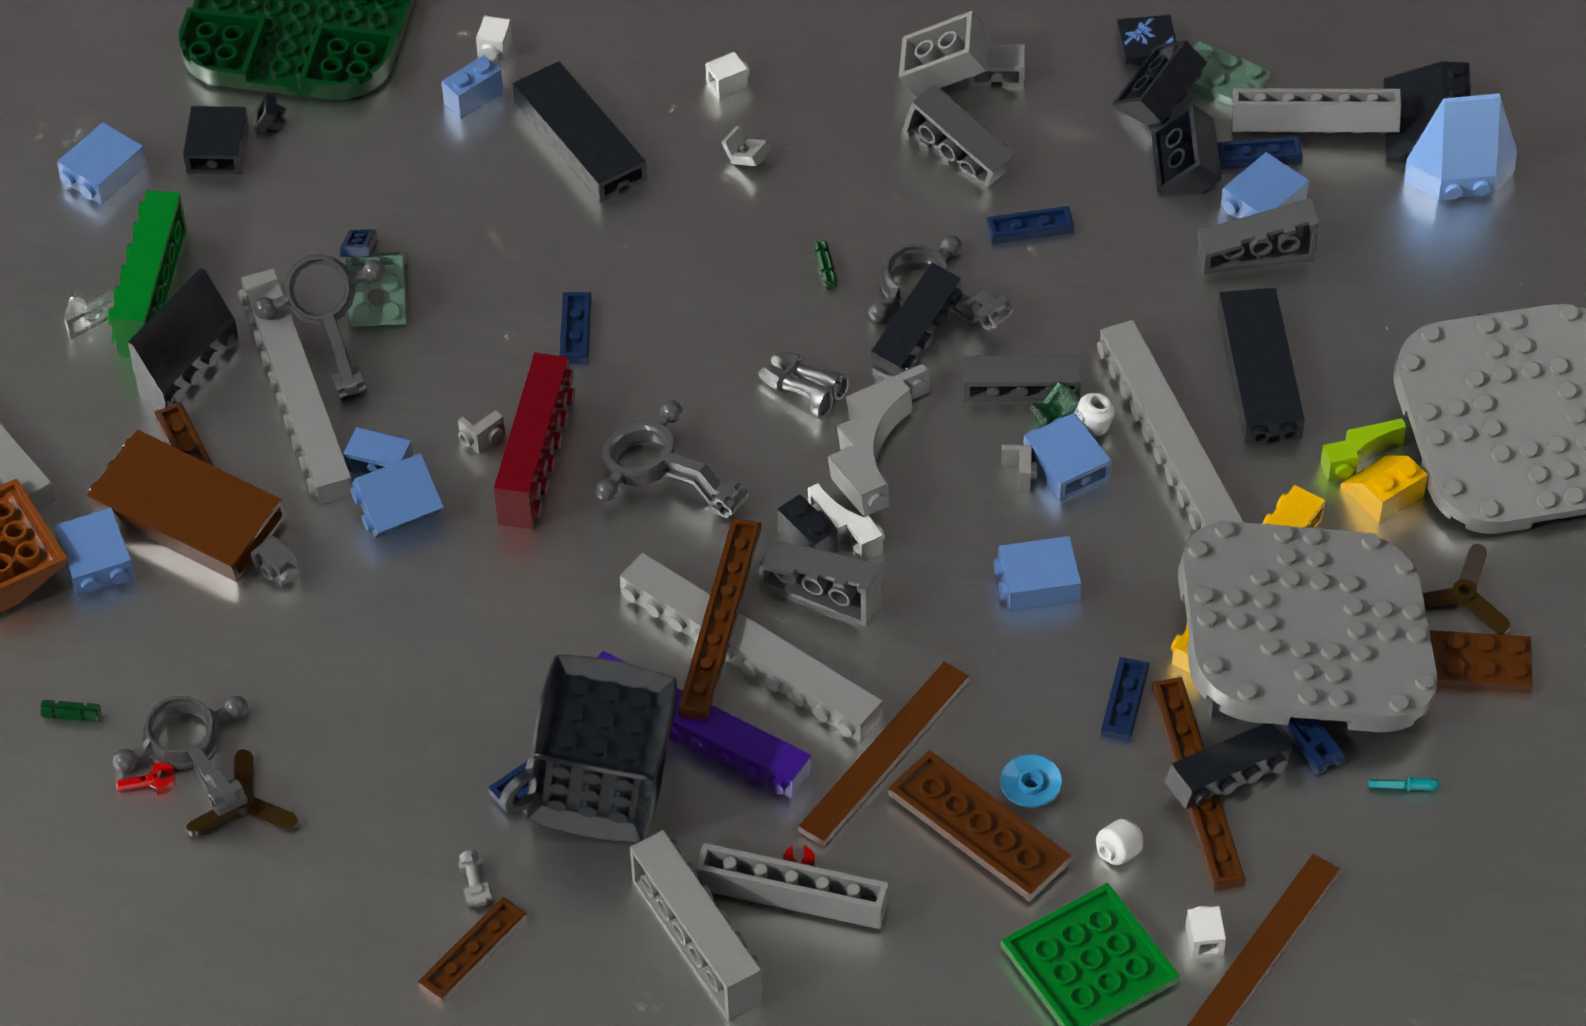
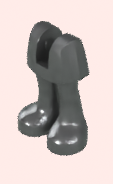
M777 351L771 358L772 364H766L759 371L760 379L777 391L785 392L788 390L806 397L810 400V411L815 417L819 419L827 417L831 410L833 399L840 401L845 396L849 386L848 376L837 371H825L802 364L803 360L800 354ZM798 377H801V378L810 380V381H812V382H814V383H816V384H813V383H810V382H807V381L798 379Z

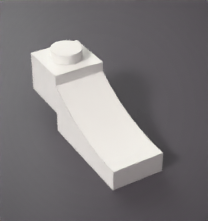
M819 483L808 487V502L817 511H822L827 516L829 522L838 530V546L848 542L857 557L866 561L883 554V540H885L883 529L879 524H874L869 515L862 517L845 509L833 500Z

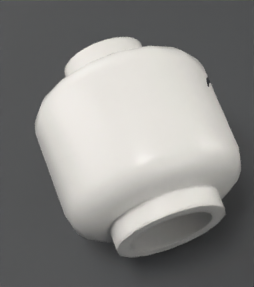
M1090 393L1080 399L1074 413L1092 436H1101L1110 427L1115 414V408L1105 395Z
M1118 819L1101 829L1096 836L1098 854L1103 860L1112 865L1120 866L1137 856L1143 848V835L1140 828L1135 823L1125 819Z

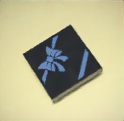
M1171 15L1117 19V30L1125 64L1143 63L1156 45L1177 42Z

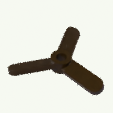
M1474 544L1468 550L1459 580L1455 582L1452 588L1422 593L1425 608L1454 603L1459 607L1467 608L1496 634L1505 635L1511 628L1509 620L1477 592V584L1487 557V550L1481 544Z
M241 749L234 756L233 779L235 778L240 782L248 803L221 816L216 815L212 809L190 821L186 826L189 835L198 836L234 816H251L282 830L293 831L298 826V818L290 811L254 797L253 755L250 751Z

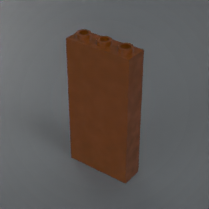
M138 429L131 438L124 442L122 450L114 460L107 464L105 472L97 482L90 486L86 495L94 512L111 508L118 524L238 582L252 563L250 552L270 538L287 515L282 499Z

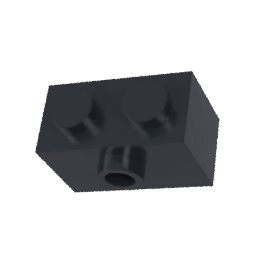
M801 494L777 508V531L790 543L831 553L838 552V530L829 522L827 516L822 511H817Z

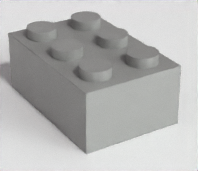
M973 11L903 36L899 78L917 97L933 84L938 88H942L985 72L989 29Z

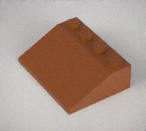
M17 478L0 485L1 613L17 606L68 563V558Z

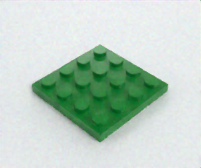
M1109 883L1098 887L1001 939V948L1060 1026H1100L1180 981L1179 973Z

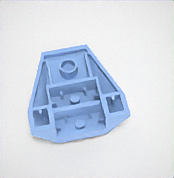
M1500 94L1443 99L1407 158L1404 174L1405 183L1437 200L1493 195L1513 174L1518 154Z

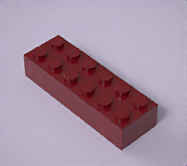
M534 352L494 485L499 525L533 529L535 519L541 517L543 508L541 498L542 495H547L548 474L549 472L553 473L555 469L556 455L554 453L555 450H560L561 429L562 427H567L569 419L568 405H573L575 400V388H571L574 371L569 369L568 357Z

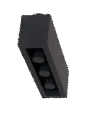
M932 262L871 350L872 364L894 376L914 368L918 361L917 355L921 349L926 350L933 339L932 333L936 327L941 328L948 317L947 311L951 305L956 306L963 295L961 278Z
M1264 723L1172 763L1165 783L1185 810L1195 805L1203 806L1220 794L1228 795L1245 783L1252 784L1270 772H1280L1287 766L1293 747L1275 724Z

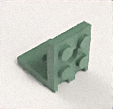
M408 252L370 253L369 257H346V266L350 273L363 269V266L369 260H378L385 267V275L380 281L370 282L366 279L355 283L356 293L352 307L348 310L349 327L407 324L404 266L408 263ZM377 288L383 291L385 295L383 303L376 305L370 302L368 295L372 289Z

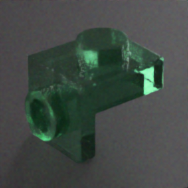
M1058 382L1043 403H1032L1029 409L1034 413L1036 421L1040 425L1046 426L1057 418L1066 417L1074 413L1080 399L1066 382Z

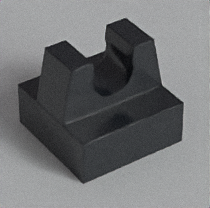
M266 94L256 108L254 130L265 133L267 129L281 131L284 127L285 120L281 118L286 113V108L277 104L276 96Z

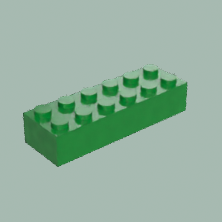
M147 190L144 201L139 203L138 222L133 224L132 243L127 245V261L125 265L122 264L121 282L114 289L115 303L113 308H109L107 315L108 325H112V343L116 344L119 356H131L128 341L169 299L187 234L181 195L178 192Z

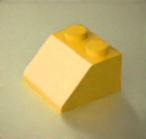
M1386 455L1343 481L1340 487L1380 524L1424 497L1428 474L1409 456Z

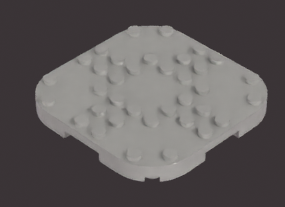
M1551 304L1438 321L1427 324L1413 332L1400 350L1394 368L1393 379L1403 415H1408L1422 457L1420 467L1428 474L1426 485L1429 494L1437 508L1448 519L1453 517L1466 524L1465 529L1486 534L1530 529L1534 522L1584 514L1586 516V309L1571 304Z
M1219 521L1218 523L1207 525L1196 531L1189 538L1178 567V581L1181 601H1185L1190 639L1187 645L1190 673L1195 687L1206 700L1210 697L1215 703L1221 705L1219 711L1239 720L1265 724L1288 725L1290 717L1347 721L1348 730L1371 732L1403 730L1412 726L1416 719L1426 714L1436 691L1437 671L1420 578L1413 562L1396 546L1379 538L1374 533L1233 521Z

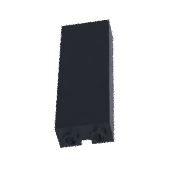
M560 61L512 83L516 105L600 203L619 194V188L626 186L629 189L647 180L646 160Z
M1276 288L1219 292L1217 312L1244 443H1264L1274 436H1278L1279 441L1302 439L1305 419Z

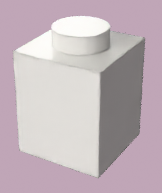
M483 17L476 37L478 58L485 55L490 60H505L512 40L510 19Z
M735 52L706 63V83L719 99L748 88L749 67L744 60H740Z
M1199 906L1194 909H1188L1186 931L1192 959L1224 956L1226 937L1220 907Z

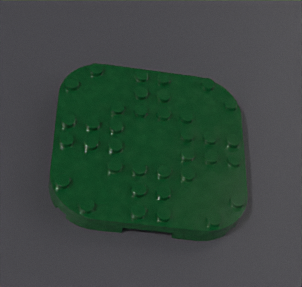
M194 0L192 8H187L179 30V45L183 63L193 76L208 85L347 101L369 93L381 85L389 76L415 0Z

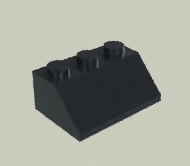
M1187 40L1156 45L1112 103V106L1116 110L1146 125L1162 124L1171 117V111L1175 105L1186 97V91L1190 85L1201 77V70L1207 62Z
M1190 104L1151 131L1159 194H1202L1222 180L1214 118L1196 105Z

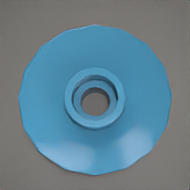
M1034 754L1020 755L1010 760L1004 766L1000 776V785L1002 792L1008 800L1018 806L1034 808L1044 806L1057 797L1061 790L1062 777L1060 770L1054 762L1044 756ZM1028 785H1033V786H1035V787L1030 788V787H1026V786H1028Z

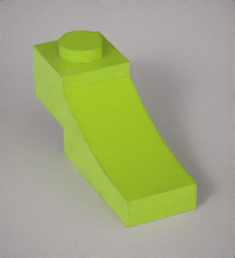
M1403 418L1347 430L1344 441L1323 445L1320 464L1327 480L1349 478L1355 475L1357 467L1369 458L1383 451L1404 445L1406 425Z

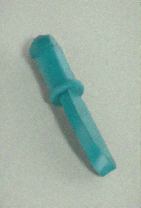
M1408 776L1407 780H1369V787L1407 788L1408 792L1411 790L1437 791L1441 786L1439 779L1411 778V776Z

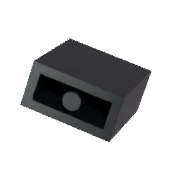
M191 106L183 151L186 173L242 174L249 130L246 107Z

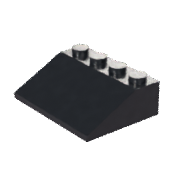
M1441 61L1384 78L1383 89H1400L1401 96L1400 132L1385 133L1386 163H1406L1408 156L1443 99L1471 96L1469 62Z
M200 268L128 341L139 396L160 409L179 403L183 395L200 381L203 374L210 367L217 364L219 358L229 348H232L238 339L235 318L203 268Z

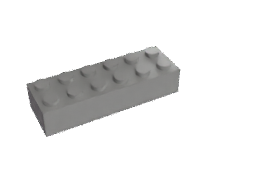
M662 830L630 846L633 883L727 1020L731 1021L761 1005L762 990L764 989L761 980V973H763L761 962L756 955L751 956L741 933L738 931L734 932L730 927V920L725 910L716 907L712 892L707 885L702 886L692 863L684 861L676 840H670Z

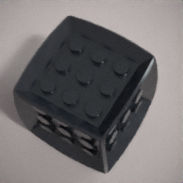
M558 654L554 656L539 703L531 756L527 761L525 770L515 776L504 788L500 797L501 804L511 813L523 811L524 817L529 821L572 834L624 842H640L646 839L651 828L661 789L666 744L676 712L677 680L672 676L655 670L615 660L578 655ZM529 782L527 795L522 798L517 797V792Z

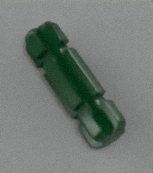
M825 240L816 241L813 244V251L817 258L816 262L819 274L822 277V285L826 289L830 287L835 288L838 284V278L834 271L835 267L828 242Z
M42 700L40 715L43 718H54L55 715L57 719L80 721L86 718V721L97 722L100 719L101 709L100 705L95 703H87L86 706H83L82 702L58 701V704H56L55 700Z

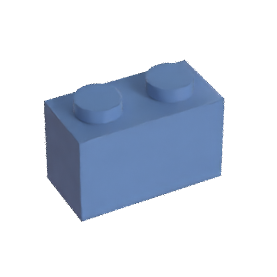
M485 55L441 81L444 104L459 118L465 117L504 92L501 69Z
M356 427L343 454L350 473L365 475L412 457L413 450L411 440L401 436L379 433L372 429L367 430Z

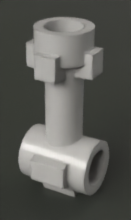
M476 850L464 851L460 854L458 864L461 872L466 871L470 885L469 888L463 889L468 907L475 906V908L488 905L487 902L492 901L493 896L489 883L482 884L479 867L484 866L482 857L478 855Z

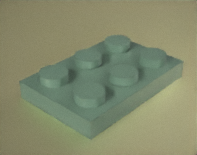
M1198 41L1194 49L1204 58L1207 64L1201 70V77L1192 83L1188 89L1233 107V88L1263 89L1271 78L1272 70Z

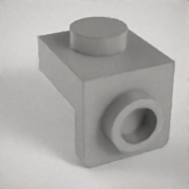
M738 126L722 141V145L731 163L737 165L757 166L772 149L768 140L747 139L742 127Z
M496 410L474 426L464 417L458 420V436L461 442L467 447L471 446L478 453H481L492 444L498 443L505 435L504 417Z
M1002 445L1001 467L1019 468L1018 491H1030L1031 480H1037V462H1031V445Z

